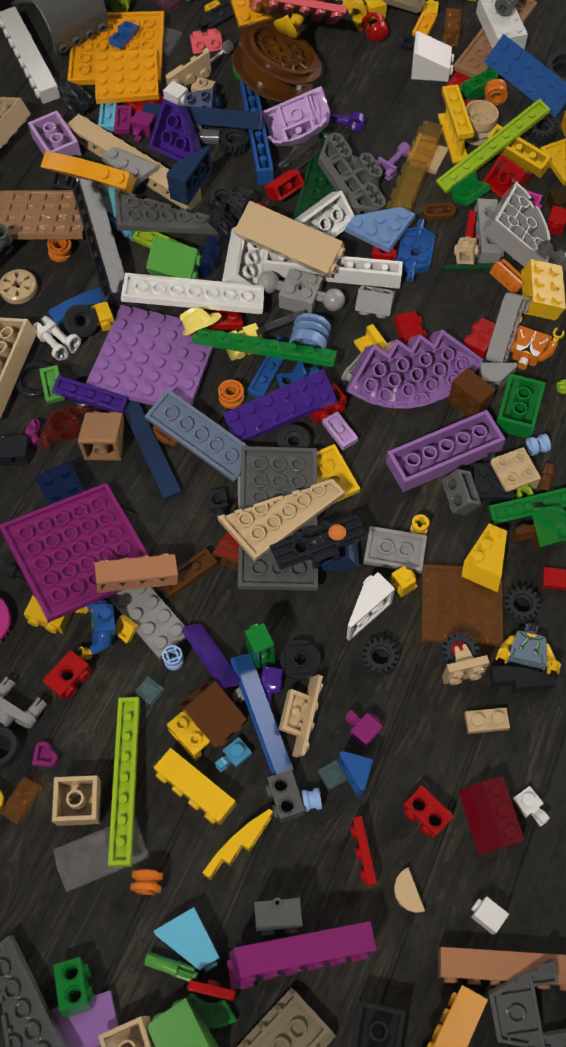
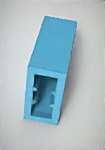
M194 907L154 930L158 938L198 970L202 971L205 969L208 972L218 966L217 961L220 960V957Z

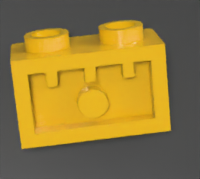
M182 711L167 724V727L172 736L196 762L202 756L201 750L209 744V739Z

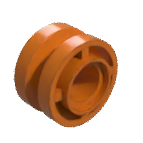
M493 79L485 85L486 101L493 105H500L506 101L508 93L507 84L504 80Z
M70 239L48 240V255L53 261L65 262L71 257L72 246Z
M226 380L220 384L218 394L221 405L228 409L241 406L244 402L242 384L236 380Z
M150 869L132 871V878L135 879V882L130 884L131 891L144 895L161 893V886L157 883L163 879L162 873Z

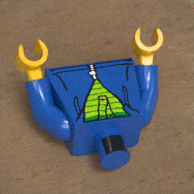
M105 599L98 600L75 611V613H88L89 611L92 645L90 648L79 647L78 652L82 653L79 656L81 659L90 660L93 654H97L113 645L115 634L113 604H108Z

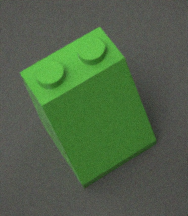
M154 236L146 269L150 275L198 279V268L202 264V256L196 248Z
M187 998L175 1001L171 1006L172 1008L164 1013L157 1014L152 1018V1022L146 1025L155 1047H219L194 1003Z

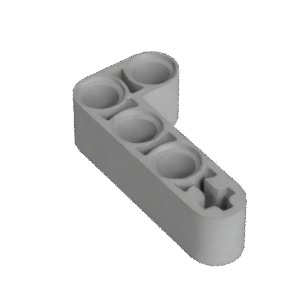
M515 293L505 294L487 351V361L492 363L507 362L521 315L526 313L529 308V297Z

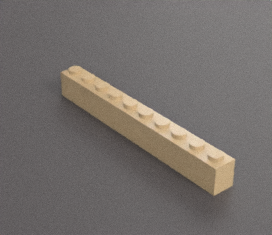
M78 114L66 124L80 145L100 157L111 148L116 147L158 165V171L141 183L181 208L187 209V212H190L202 201L201 189H199L188 206L170 199L168 180L166 178L169 169L162 166L160 162L154 161L148 155L141 153L135 147L128 145L124 140L115 137L111 132H107L101 126L94 124L88 118Z

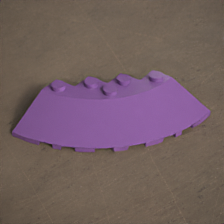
M443 329L433 332L429 340L419 334L411 337L406 345L398 339L390 341L384 350L373 344L364 348L356 362L346 391L361 400L382 407L395 409L422 407L448 397L452 381L466 368L475 373L484 359Z

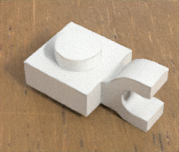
M530 786L512 799L525 817L531 814L540 827L550 819L540 809L544 803Z

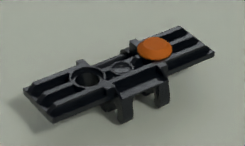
M357 514L332 523L326 520L322 521L320 525L301 532L295 531L292 538L270 545L269 548L280 570L310 559L312 560L313 569L320 567V561L332 556L333 562L339 560V548L366 539L368 536ZM323 531L325 532L324 534L315 536V537H313V538H310V539H307V540L304 539V538L310 537V536H312V535L318 534V533H320V532H323ZM298 546L299 550H303L304 552L296 551L295 547Z

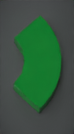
M194 992L185 997L194 1003L208 1028H221L237 1021L226 999L217 1003H207L201 1000Z

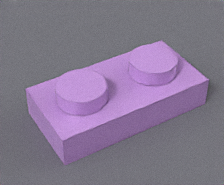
M338 411L322 420L323 426L342 450L358 442V437Z

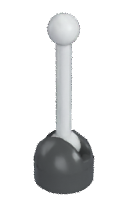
M228 39L224 41L221 45V51L210 62H214L223 53L230 54L235 49L233 43Z

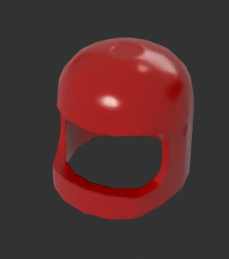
M377 12L366 14L362 20V27L366 31L368 39L374 43L382 42L388 34V27L384 16ZM371 17H376L377 22L367 29L365 27L367 20Z

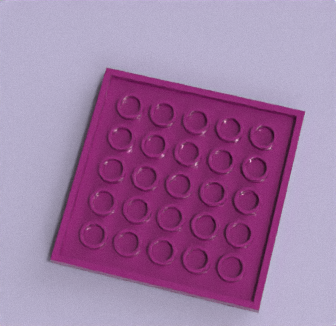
M107 483L0 524V531L48 623L91 605L98 600L123 591L97 593L94 562L149 556Z

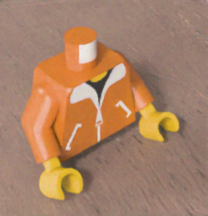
M519 326L511 347V352H513L512 358L518 361L517 367L525 370L528 365L536 366L538 362H543L550 358L559 344L558 340L564 337V331L561 336H556L558 328H555L552 340L550 335Z

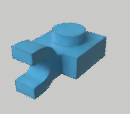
M238 737L223 749L225 756L215 762V767L220 773L231 764L237 768L252 755V752Z

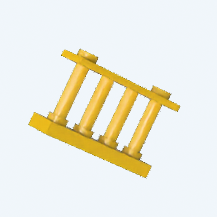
M458 84L442 87L441 92L446 104V112L438 114L453 164L459 163L468 155L464 145L465 139L473 138L474 136Z

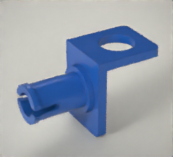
M297 362L293 372L277 374L276 378L280 388L287 385L283 383V378H289L293 383L318 372L319 369L318 367L305 368L303 362Z

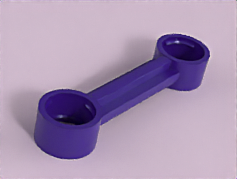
M354 112L350 116L330 114L329 123L348 125L353 131H361L364 128L365 116L360 112ZM353 120L360 121L361 123H355Z

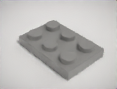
M370 526L364 564L396 570L405 565L408 570L421 574L427 535Z

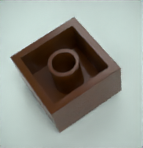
M466 368L452 381L448 401L453 407L461 410L468 418L490 409L496 389Z

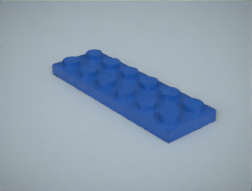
M503 34L484 62L491 68L496 69L502 77L534 102L541 99L551 109L549 114L556 118L566 106V82Z

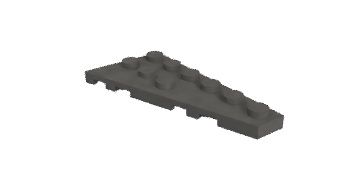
M117 189L114 191L117 230L218 235V232L208 223L210 215L199 212L193 214L186 212L187 209L180 208L179 210L172 208V205L149 198L143 200L136 198L135 194L131 193L125 195Z
M7 936L0 942V1002H2L3 1009L1 1019L5 1046L68 1047L14 936Z

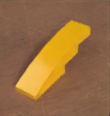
M267 810L233 835L216 853L202 872L203 875L212 880L223 861L231 866L242 848L250 852L272 819L273 811Z

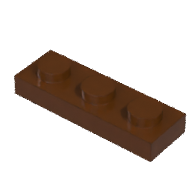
M205 548L177 568V585L161 587L172 598L217 566L218 562Z

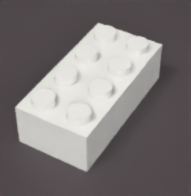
M478 0L476 14L492 49L503 34L524 49L528 33L516 8L513 9L509 16H502L495 9L496 0Z

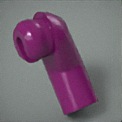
M32 419L25 431L27 438L34 447L41 443L37 436L40 429V422L37 419Z

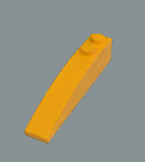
M45 151L41 163V168L77 179L97 181L100 186L114 190L117 189L127 194H132L136 178L130 172Z

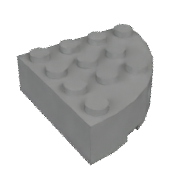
M515 182L501 198L483 233L524 267L530 259L548 263L550 257L548 255L543 256L537 250L541 241H550L547 223L538 206L534 207L530 201L532 197L518 182Z

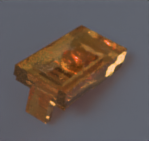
M26 777L22 778L0 814L20 825L43 787Z

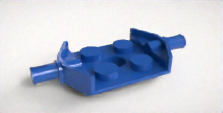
M418 219L417 227L406 229L401 236L396 261L403 262L402 270L407 272L406 280L408 282L410 277V282H413L414 275L430 270L436 235L423 228L424 219H422V222L421 219ZM417 252L419 255L414 256L411 253Z

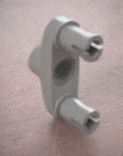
M4 677L0 683V726L8 728L14 722L23 727L32 728L37 722L36 718L47 707V704L43 700L40 701L41 699L37 697L27 711L20 710L4 699L15 686L11 679L9 680V678Z

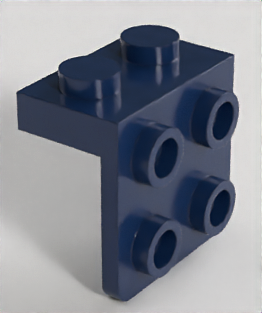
M214 88L185 94L184 106L221 109L222 98Z

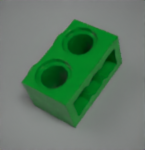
M81 957L53 965L59 1011L64 1018L92 1010L91 1001H94V993L92 987L88 986L87 978L91 977L88 963L85 964ZM78 971L75 978L69 979L72 972ZM81 994L77 1002H72L75 995Z

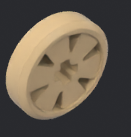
M16 269L9 271L0 279V294L5 301L11 304L28 302L35 296L38 289L34 275L26 270Z

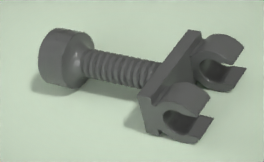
M548 240L541 241L537 247L538 252L543 256L548 255L554 261V264L562 266L563 278H565L566 252L563 249L554 252L553 245Z

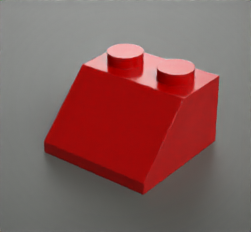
M500 154L483 182L490 184V190L502 198L515 182H518L524 188L533 174L508 156Z

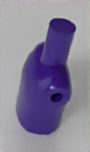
M263 666L260 681L269 706H271L272 695L281 692L284 670Z

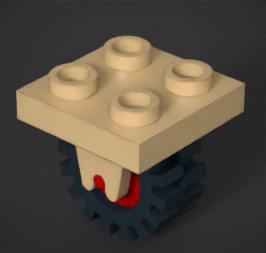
M455 633L454 636L451 634L442 645L440 656H442V663L445 662L446 667L442 675L444 684L457 685L465 679L470 678L471 681L480 679L489 665L487 655L479 657V646H476V640L472 641L470 635L465 637L466 633H462V635Z

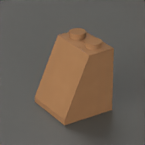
M98 411L85 413L78 438V444L84 460L121 461L125 427L122 413H101Z

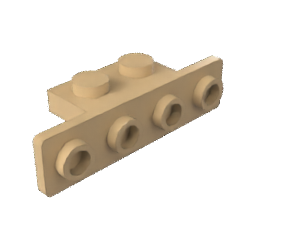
M321 675L310 678L307 694L293 689L287 692L279 730L297 736L292 754L294 757L304 756L309 749L308 740L314 727L313 718L314 713L318 709V695L323 687V676Z

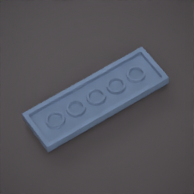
M167 388L145 415V419L228 479L235 482L238 476L241 475V446H249Z

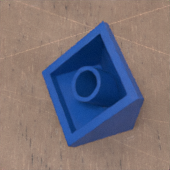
M342 751L339 753L338 764L360 800L364 795L373 760Z

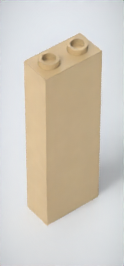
M250 200L234 231L238 238L327 278H330L331 274L336 272L337 262L345 253L343 241Z

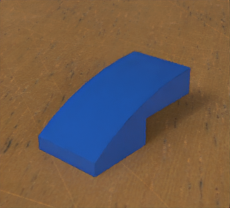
M126 20L118 26V32L108 38L109 44L119 49L124 48L136 35L139 26Z

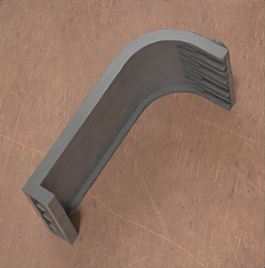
M32 0L48 26L53 50L56 55L64 53L68 49L78 46L81 42L91 39L94 35L108 29L107 11L103 0Z

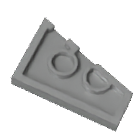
M116 147L101 155L102 160L108 166L130 172L136 178L134 187L158 171V165Z

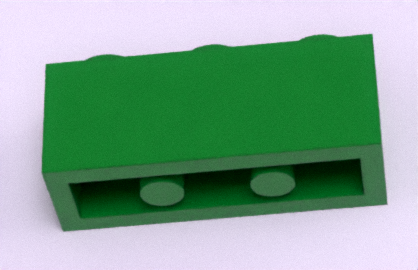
M264 623L251 625L245 631L248 654L250 653L256 671L259 672L263 666L270 667L275 665L274 643Z

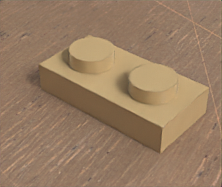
M507 708L467 711L464 713L468 734L510 729Z

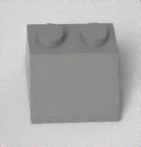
M362 285L358 289L355 310L359 311V314L362 315L373 313L376 314V317L386 318V316L391 314L396 291Z

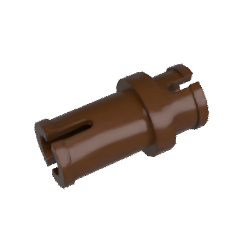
M544 464L543 470L540 471L541 480L537 489L539 493L550 492L551 482L555 478V466L552 464Z

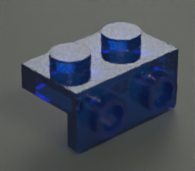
M209 236L207 245L200 247L199 253L202 259L200 262L201 266L198 268V274L201 276L209 277L211 268L214 267L215 257L219 252L216 237Z

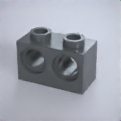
M457 469L442 479L444 491L453 514L466 515L482 505L470 471Z
M292 770L267 777L268 784L265 785L268 797H273L275 803L271 805L274 817H279L280 823L305 815V809ZM278 782H284L287 788L284 791H278L275 789V785ZM289 802L293 805V809L290 812H284L281 806Z

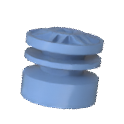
M305 313L298 315L294 321L289 343L326 349L331 325L324 317L317 314Z

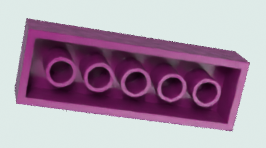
M369 921L236 947L229 952L233 981H240L241 985L254 983L260 976H263V980H269L281 976V972H285L286 976L298 974L304 971L303 968L307 967L308 971H314L326 967V963H329L330 967L342 965L349 962V958H351L352 962L362 961L370 958V953L377 949L371 922Z

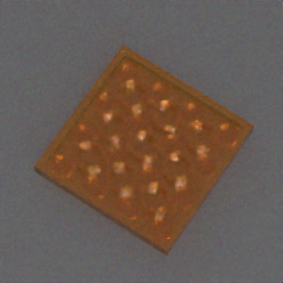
M423 564L421 641L444 643L445 639H448L451 634L454 636L455 633H459V635L466 633L465 637L470 635L472 641L476 640V645L500 646L503 643L502 575L498 592L461 577L463 567Z

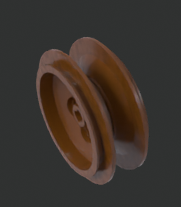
M269 23L252 24L243 29L239 39L240 45L234 50L232 55V64L237 75L251 90L264 98L280 103L313 90V82L319 78L322 66L319 57L306 40L299 35L297 38H291L279 32L274 24Z

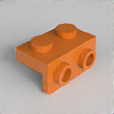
M504 258L501 261H497L489 273L511 293L517 294L523 285L521 273Z

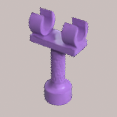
M402 142L397 147L398 152L389 161L381 157L376 160L380 167L386 170L385 175L387 176L384 178L389 181L397 175V167L394 164L402 156L406 157L411 152V147L406 142Z

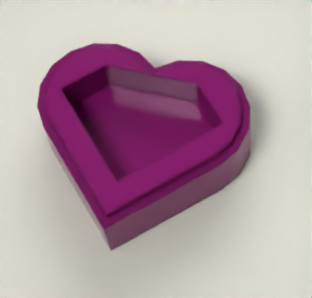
M45 741L38 743L34 750L32 765L47 768L56 766L59 761L58 755L52 751L50 744Z

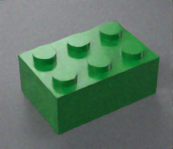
M509 374L496 425L501 432L526 439L532 436L546 382Z

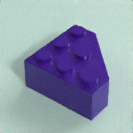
M163 99L148 146L149 148L177 161L202 149L186 106L173 100Z

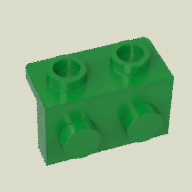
M473 171L451 186L453 202L467 207L490 191V184L478 181L477 173Z

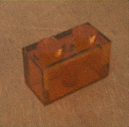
M446 8L443 43L449 46H458L462 9Z

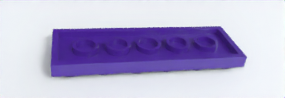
M323 369L223 414L231 434L245 443L338 401Z

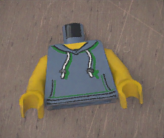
M531 623L526 624L525 632L517 631L515 635L509 636L500 645L495 660H498V658L504 659V666L522 667L541 673L547 667L548 674H550L551 670L559 674L561 667L560 662L556 661L550 645L546 643V637L537 635L538 626Z

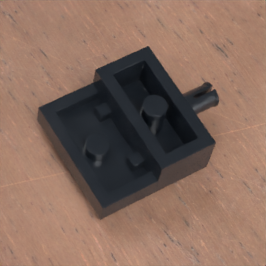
M491 452L487 454L488 463H474L472 478L480 500L511 501L514 499V490L509 492L504 490L490 464L491 460L495 458L494 452H492V456Z

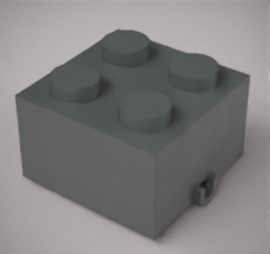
M275 898L271 901L254 902L256 931H261L262 936L276 934V929H284V933L298 932V927H302L300 898L282 900Z

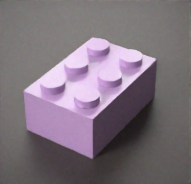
M58 111L28 122L32 138L43 155L45 151L68 156H81L77 139Z

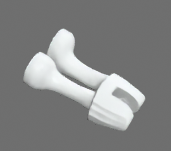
M47 316L41 319L44 326L39 322L32 325L37 331L36 335L40 341H46L53 348L52 356L56 360H65L69 356L68 351L72 354L75 353L81 344V338L77 334H71L67 337L60 330L59 324H56L53 319ZM53 336L57 337L65 345V347L62 344L57 343Z

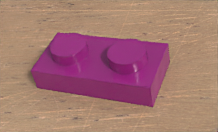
M116 106L114 134H130L132 106Z

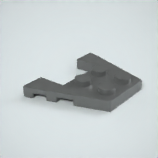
M553 958L488 991L497 1042L523 1047H566V1029L542 1032L534 988L535 986L559 983Z

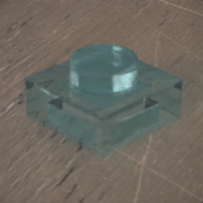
M148 676L136 689L135 693L152 706L164 692V689Z
M337 760L318 770L328 791L347 781Z

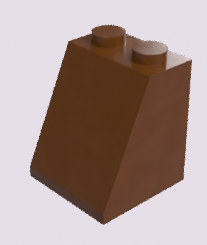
M206 680L177 706L178 710L185 712L209 739V744L215 748L223 746L229 740L228 736L232 732L237 733L244 727L243 723L247 720L218 683L212 680Z

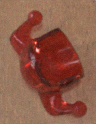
M70 405L64 410L58 409L51 412L46 420V428L40 435L43 449L50 450L51 445L49 441L54 437L62 441L73 439L80 428V422L75 415L78 413L85 415V413H88V409L86 407L80 408Z

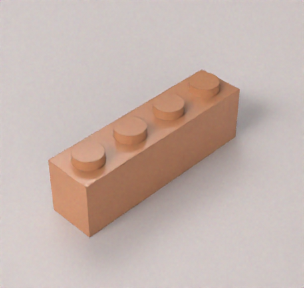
M175 554L94 562L97 593L177 585L178 571Z

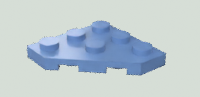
M402 207L355 215L346 225L345 232L389 253L415 219V213Z

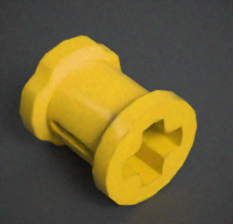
M421 514L413 517L410 532L426 535L429 519Z

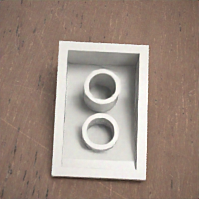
M376 573L374 576L370 575L363 582L364 585L348 623L347 639L349 641L392 604L395 588L379 573Z

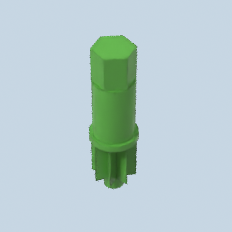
M150 951L145 959L146 966L188 982L193 979L197 980L199 975L198 972H195L196 967Z

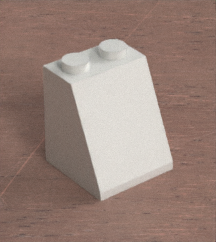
M416 31L411 79L448 81L449 75L453 73V65H450L453 64L454 54H451L452 47Z

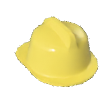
M199 307L188 309L180 315V320L185 328L183 335H190L199 329L214 324L221 318V314H208Z

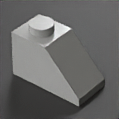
M481 363L478 376L496 389L495 391H498L507 383L509 374L515 375L517 363Z

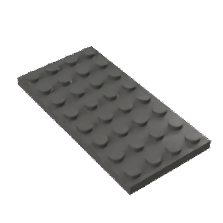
M241 446L240 509L244 510L253 507L254 504L281 495L286 496L292 494L293 491H301L317 484V448ZM317 516L297 531L301 532L317 526ZM317 534L312 535V536L307 537V538H304V539L307 540V539L313 538V537L317 536ZM239 545L238 589L317 591L318 568L313 569L312 560L310 559L280 570L271 550L254 562ZM298 546L295 547L296 551L304 552L303 550H299Z

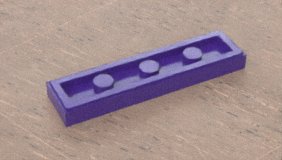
M59 375L52 389V394L106 411L122 414L128 401L126 396Z
M201 623L183 627L182 633L222 689L239 685L240 678Z

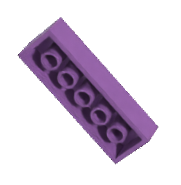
M485 410L388 451L386 464L402 492H405L487 457V454L490 452L492 454V452L501 451L505 438L489 412Z

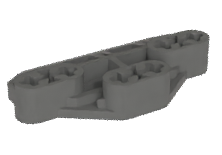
M332 133L327 136L318 159V164L335 190L343 192L353 214L360 215L361 210L364 213L384 210L386 200L379 190V181L383 171L375 158L370 153H362L360 157L353 156L352 149L339 133Z

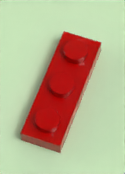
M362 816L353 818V825H349L351 837L356 838L357 847H354L356 859L361 860L363 868L359 869L362 883L366 882L367 888L376 886L377 882Z

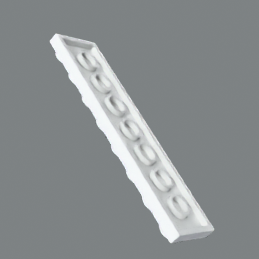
M125 273L121 293V301L188 308L199 307L201 309L252 314L263 313L264 287L260 285Z

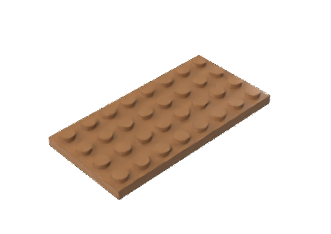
M73 190L0 191V224H4L8 228L13 239L77 240L84 238L85 232Z

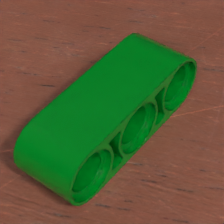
M489 68L463 82L460 85L463 100L478 99L484 96L485 85L493 79H498V71Z

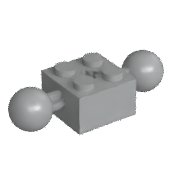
M290 268L285 281L279 280L278 276L271 271L261 273L257 279V285L264 287V293L269 294L276 290L280 291L279 308L294 312L304 310L305 313L313 314L318 301L323 302L326 309L330 311L340 310L345 303V296L338 289L322 292L323 277Z

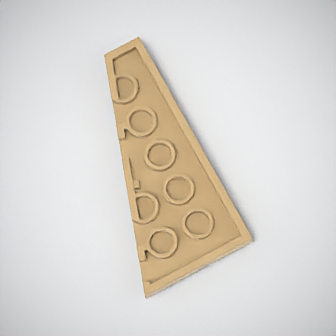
M333 479L311 485L310 488L301 491H293L292 494L286 496L281 495L254 504L253 507L244 510H235L234 513L229 515L218 516V521L255 562L270 551V545L284 541L293 532L300 529L345 495V491Z

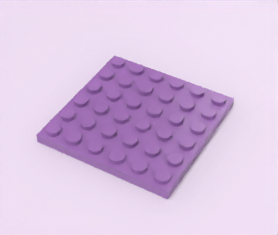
M121 305L86 384L126 396L128 400L154 405L168 388L192 406L214 347L192 344V337L195 332L190 335H183L185 328L180 317Z

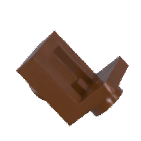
M521 524L515 528L512 534L514 542L533 539L535 548H540L534 524Z

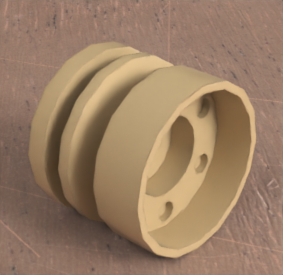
M475 100L466 106L474 136L473 138L465 139V141L472 145H481L487 140L488 135L494 129L499 112L492 103L484 100Z

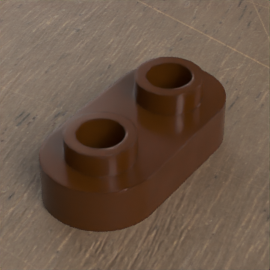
M452 203L427 204L423 208L422 216L427 221L451 220L455 217L456 207Z

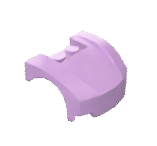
M321 86L262 111L270 134L267 138L276 146H294L305 143L317 136L329 124L330 120L328 103Z

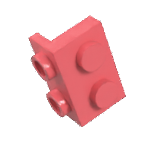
M216 28L208 29V32L202 33L201 30L193 31V34H189L194 54L203 53L202 50L208 48L209 51L221 50V33Z

